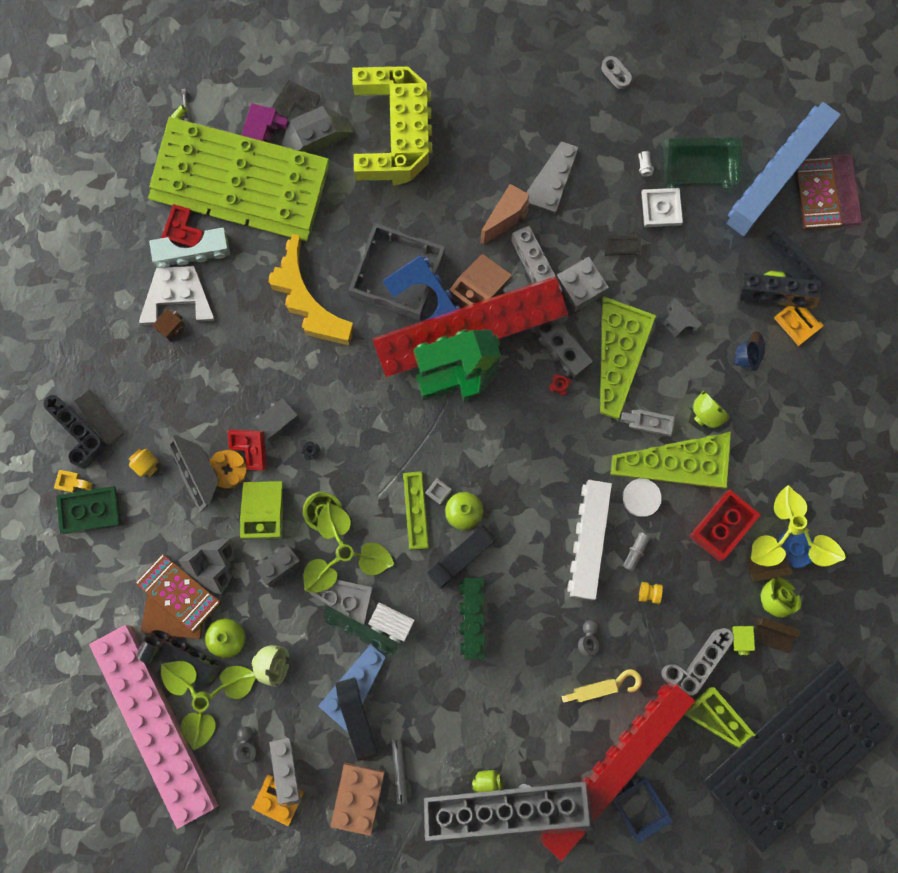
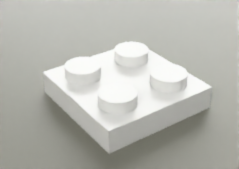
M679 188L642 190L645 227L682 225Z

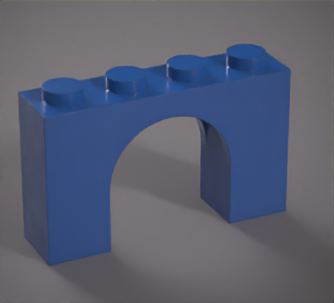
M419 255L382 280L393 298L412 285L425 284L434 289L438 298L435 312L425 320L460 309L458 305L454 306L450 301L453 297L448 289L443 290L441 287L442 280L437 273L433 274L429 269L432 265L427 257L422 258Z

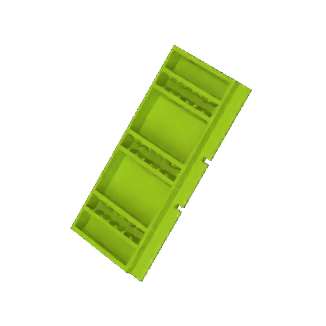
M169 117L149 185L151 189L148 199L171 206L175 204L190 208L193 212L207 215L208 209H210L209 215L242 225H246V221L250 220L248 224L250 227L291 237L292 234L299 235L302 241L307 242L312 231L330 160L325 157Z

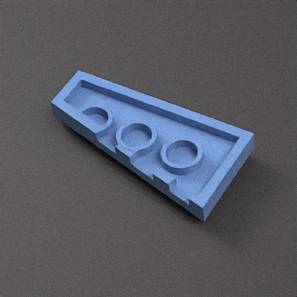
M371 644L340 680L356 678L362 704L386 658ZM335 686L319 704V707L348 732Z

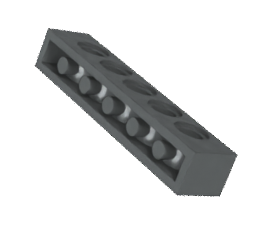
M520 276L505 287L502 294L527 286L528 284ZM557 319L527 329L531 334H535L538 337V342L544 349L547 348L553 361L560 363L563 367L562 371L567 377L571 376L574 380L591 366L593 362ZM548 326L550 331L543 332L540 327ZM554 340H559V341H561V342H562V346H559V347L555 346V345L553 344V341H554ZM566 354H571V355H573L574 360H573V361H568V360L565 358V355H566Z

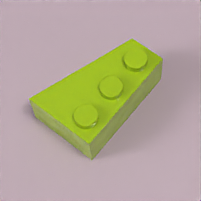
M708 687L701 693L684 714L685 717L737 748L752 735L755 736L714 687Z

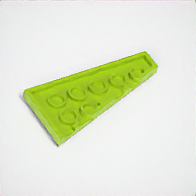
M604 296L602 297L600 413L618 420L656 315Z
M731 432L613 455L610 475L726 489Z

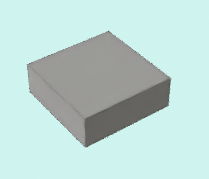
M436 478L425 494L441 505L452 489Z

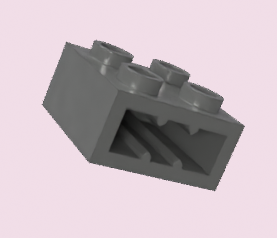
M281 545L274 550L275 554L270 558L264 557L257 563L259 566L255 569L266 585L273 587L304 565L289 545Z

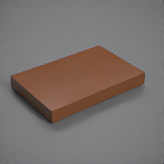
M147 595L141 632L150 633L153 630H161L171 636L201 640L203 624L193 634Z

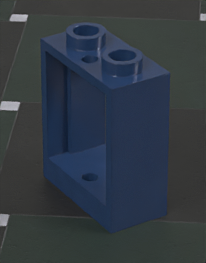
M638 775L629 781L630 784L620 790L612 800V803L633 838L639 844L673 822L648 779ZM643 785L660 815L635 830L618 800Z

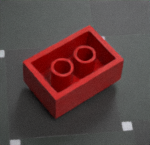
M728 490L720 497L689 537L716 560L722 561L761 514L733 491Z

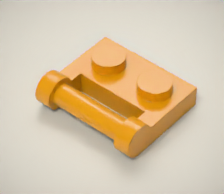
M788 306L774 317L798 346L824 326L821 321L818 322L807 308ZM795 308L798 309L813 328H810L794 310Z
M268 774L252 809L289 826L299 804L280 807L277 796L268 792L269 787L276 789L274 777ZM300 790L301 799L305 792L303 790Z

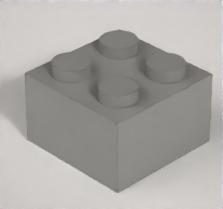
M590 257L556 276L562 288V294L573 312L606 295L609 288Z

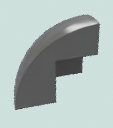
M231 539L215 540L195 548L178 561L186 573L199 585L214 593L222 594L232 578L230 568L231 562L235 561L234 548Z

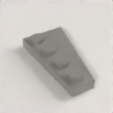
M564 142L558 145L526 192L530 195L528 201L530 202V207L555 215L578 151L577 146Z

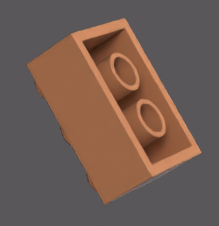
M347 762L344 764L330 827L371 836L385 774L384 770Z

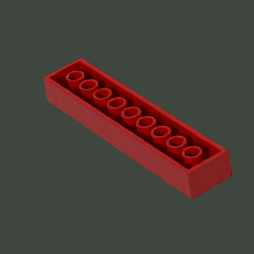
M551 277L373 338V343L385 377H389L418 367L414 349L419 344L425 342L431 344L443 336L450 338L456 336V333L462 330H492L493 335H497L498 339L567 316L568 312L558 280L555 277Z
M664 684L658 690L659 696L655 700L651 699L644 707L646 711L642 716H636L631 723L633 726L629 731L625 730L618 738L620 742L616 747L614 745L611 746L605 754L607 755L603 762L599 761L592 769L594 773L589 778L586 776L582 780L591 788L594 822L695 702L677 684ZM586 831L542 834L539 839L544 846L562 861Z

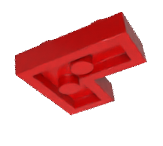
M173 204L161 238L168 237L174 244L191 248L202 240L204 233L202 230L187 226L192 213L190 208Z
M239 429L227 431L229 449L245 450L246 469H267L264 431Z

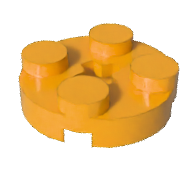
M218 451L209 461L217 473V486L220 488H235L246 478V462L235 451ZM230 465V468L233 470L226 475L223 467Z

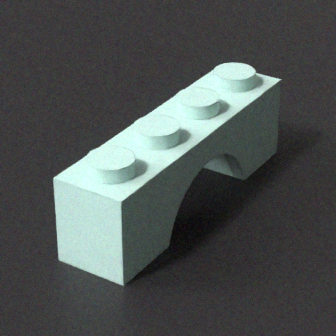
M224 227L206 230L202 240L191 248L177 247L168 237L149 241L152 262L157 268H168L176 264L187 265L193 261L204 262L210 258L222 259L226 255H230L228 238Z

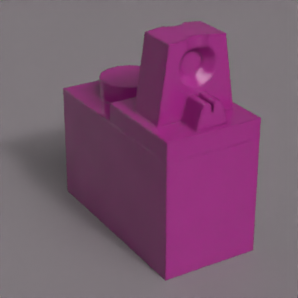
M251 103L241 136L269 143L271 133L273 134L274 130L277 131V129L286 130L289 120L281 117V114L277 113L276 109Z

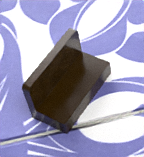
M787 555L780 564L770 567L758 565L751 558H747L751 582L793 575L792 569L788 564Z
M763 617L757 618L754 628V642L790 653L794 638H799L801 630Z

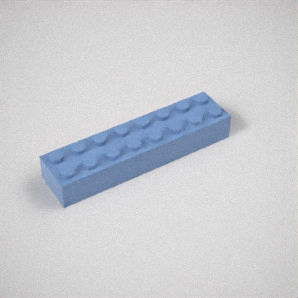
M824 102L819 107L814 106L806 119L800 123L798 129L791 134L785 145L779 149L776 156L770 160L763 172L757 176L754 183L748 187L742 198L733 206L727 215L730 218L726 224L742 236H745L805 159L808 158L841 114Z

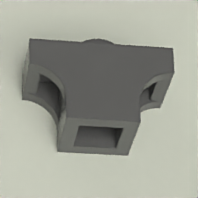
M676 298L667 306L666 309L669 312V317L665 320L663 326L675 337L685 331L694 334L702 325L693 315L692 310L684 307Z

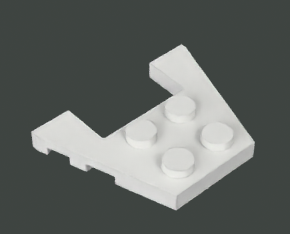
M194 266L156 268L139 320L141 325H151L158 319V305L196 303L197 322L214 321V316Z

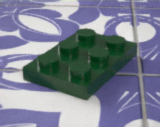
M115 486L56 495L59 531L62 535L120 525Z

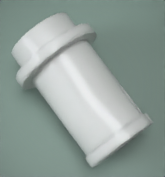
M644 151L639 153L641 166L639 173L644 177L652 175L654 167L651 166L650 152Z

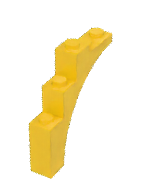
M292 234L291 240L288 239L286 243L287 254L286 257L282 258L281 268L275 267L274 272L270 273L269 283L272 290L290 294L287 295L285 305L289 313L306 316L303 320L302 328L307 336L350 345L354 331L353 323L338 318L326 311L307 291L302 281L299 266L302 242L299 235Z

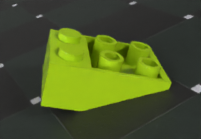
M282 481L243 482L240 515L241 539H283Z

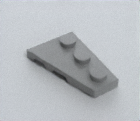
M336 580L329 589L310 593L312 596L364 626L372 587Z

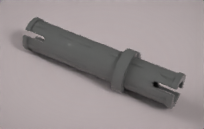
M404 740L391 741L396 804L409 803L407 786L409 779H407Z

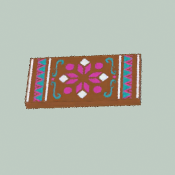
M832 157L807 158L796 171L803 230L840 228L842 223Z
M163 554L135 582L141 590L193 634L221 604L219 600Z

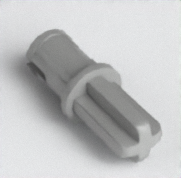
M641 532L638 534L633 547L629 548L631 551L623 564L624 568L629 571L635 569L640 557L644 556L643 551L651 539L649 536Z

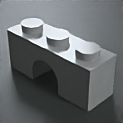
M290 738L269 742L278 805L280 807H287L302 803L299 782L295 772L293 742Z

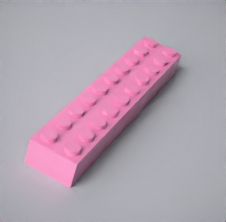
M124 625L90 643L92 652L176 828L178 829L218 807L219 805L189 743L182 734L177 718L151 665L139 661L136 657L141 644L132 626Z

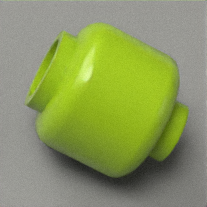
M496 770L480 771L477 773L476 779L472 781L473 790L477 793L498 791L504 788L502 775L498 774Z

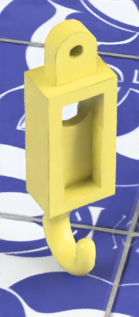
M629 669L624 671L616 680L609 679L575 688V693L561 697L563 702L577 699V702H582L616 693L627 676H633L636 679L635 685L627 689L628 692H635L640 688L642 678L638 672Z

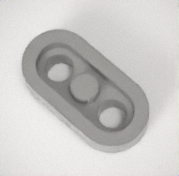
M606 57L602 62V72L616 88L626 89L629 87L632 80L630 72L616 57Z

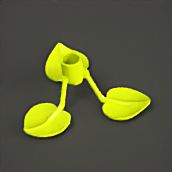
M789 485L785 487L775 500L774 512L779 519L786 520L790 518L789 530L779 543L772 536L764 535L757 538L752 546L751 560L758 565L766 567L780 564L786 556L785 550L780 546L791 533L794 535L805 533L807 542L811 546L808 552L809 557L816 565L826 567L845 560L846 557L842 548L830 537L818 535L814 538L813 543L811 542L808 533L809 529L806 528L807 519L804 517L807 512V504Z

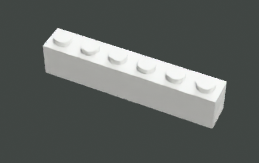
M588 480L586 485L583 484L581 496H584L583 504L580 503L578 513L582 515L581 523L577 522L576 534H579L578 542L575 541L573 553H576L575 561L571 562L570 572L573 573V578L569 580L567 592H570V597L596 600L612 483Z

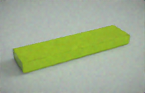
M422 471L403 473L409 550L429 549Z

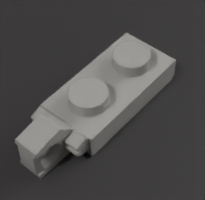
M639 409L637 411L632 410L631 413L622 412L620 422L628 423L630 428L672 436L675 421L673 416Z

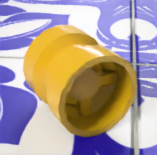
M642 582L639 590V601L646 602L651 600L654 604H660L662 585L655 584L652 587L649 583Z

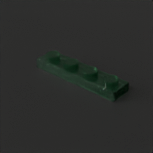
M329 606L323 612V619H325L327 624L333 627L338 626L342 628L344 633L350 636L354 634L360 637L363 643L373 644L382 653L393 655L398 642Z

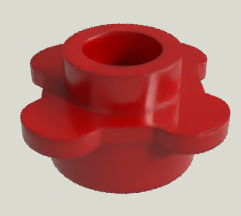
M559 374L554 375V381L549 386V389L552 392H559L562 396L566 395L567 387L571 384V380Z

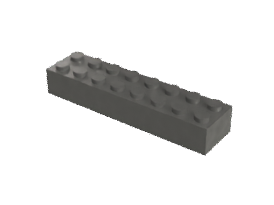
M586 782L424 798L425 841L431 844L594 830L591 788Z

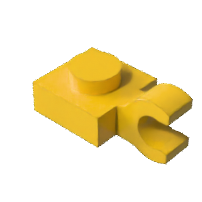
M59 470L54 489L74 493L76 488L91 490L93 483L79 480L80 474Z

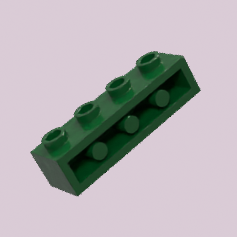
M464 578L463 583H460V595H463L464 603H460V615H464V623H460V635H464V643H460V655H464V659H485L484 578Z

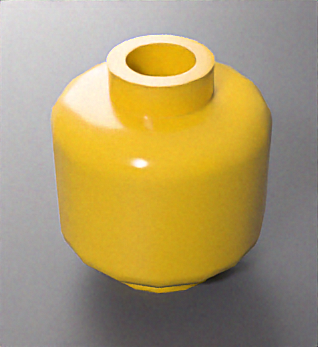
M138 449L129 458V467L140 477L145 475L150 477L158 469L156 467L158 459L148 449Z

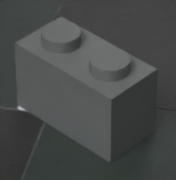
M282 398L280 401L279 399L274 401L266 412L259 413L253 423L259 431H264L265 438L271 443L297 422L299 417Z

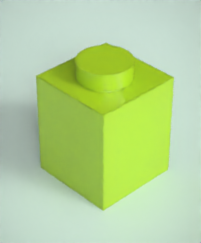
M753 626L732 627L733 650L738 651V655H750V651H755Z

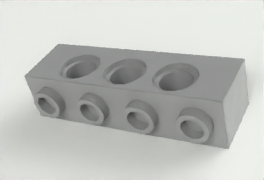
M530 226L513 232L511 242L532 283L551 277L556 278Z

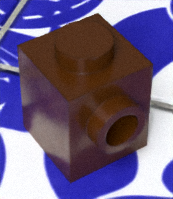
M166 309L152 326L171 342L175 336L177 337L183 332L185 324L182 322L183 317L174 310L172 313L169 309Z

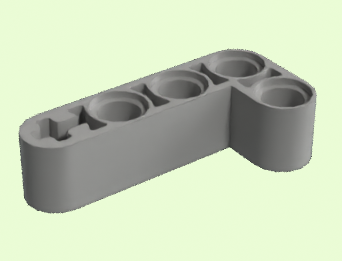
M726 628L715 630L686 671L677 665H666L662 669L663 679L669 684H677L688 695L696 694L732 644V632ZM719 634H725L724 639L726 640L720 641L721 637L719 636ZM709 648H712L715 651V657L713 659H710L707 656V651ZM698 664H701L704 668L702 675L696 673V666ZM670 668L676 670V677L674 679H670L668 676ZM688 680L693 684V688L689 692L684 687L685 682Z

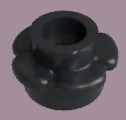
M309 441L302 446L301 453L306 460L316 459L319 456L320 447L318 444Z

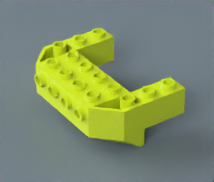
M408 66L352 68L354 95H390L391 153L354 154L355 181L392 180L393 186L411 181L429 164V153H432V142H428V136H432V124L428 125V119H431V107H427V102H431V90H427V83Z

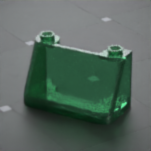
M663 138L665 184H669V188H680V184L720 183L723 184V187L728 188L734 187L735 184H740L743 138Z

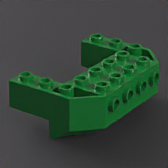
M486 329L462 330L457 332L456 336L450 338L443 336L434 343L428 344V342L419 344L414 349V355L420 370L419 374H416V381L423 400L458 388L464 402L470 400L472 395L482 393L497 376L501 357L498 348L500 343L497 335H493L492 330Z

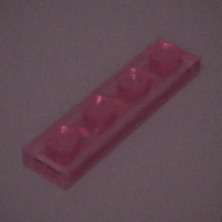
M852 154L833 155L832 161L842 226L860 225L862 221Z

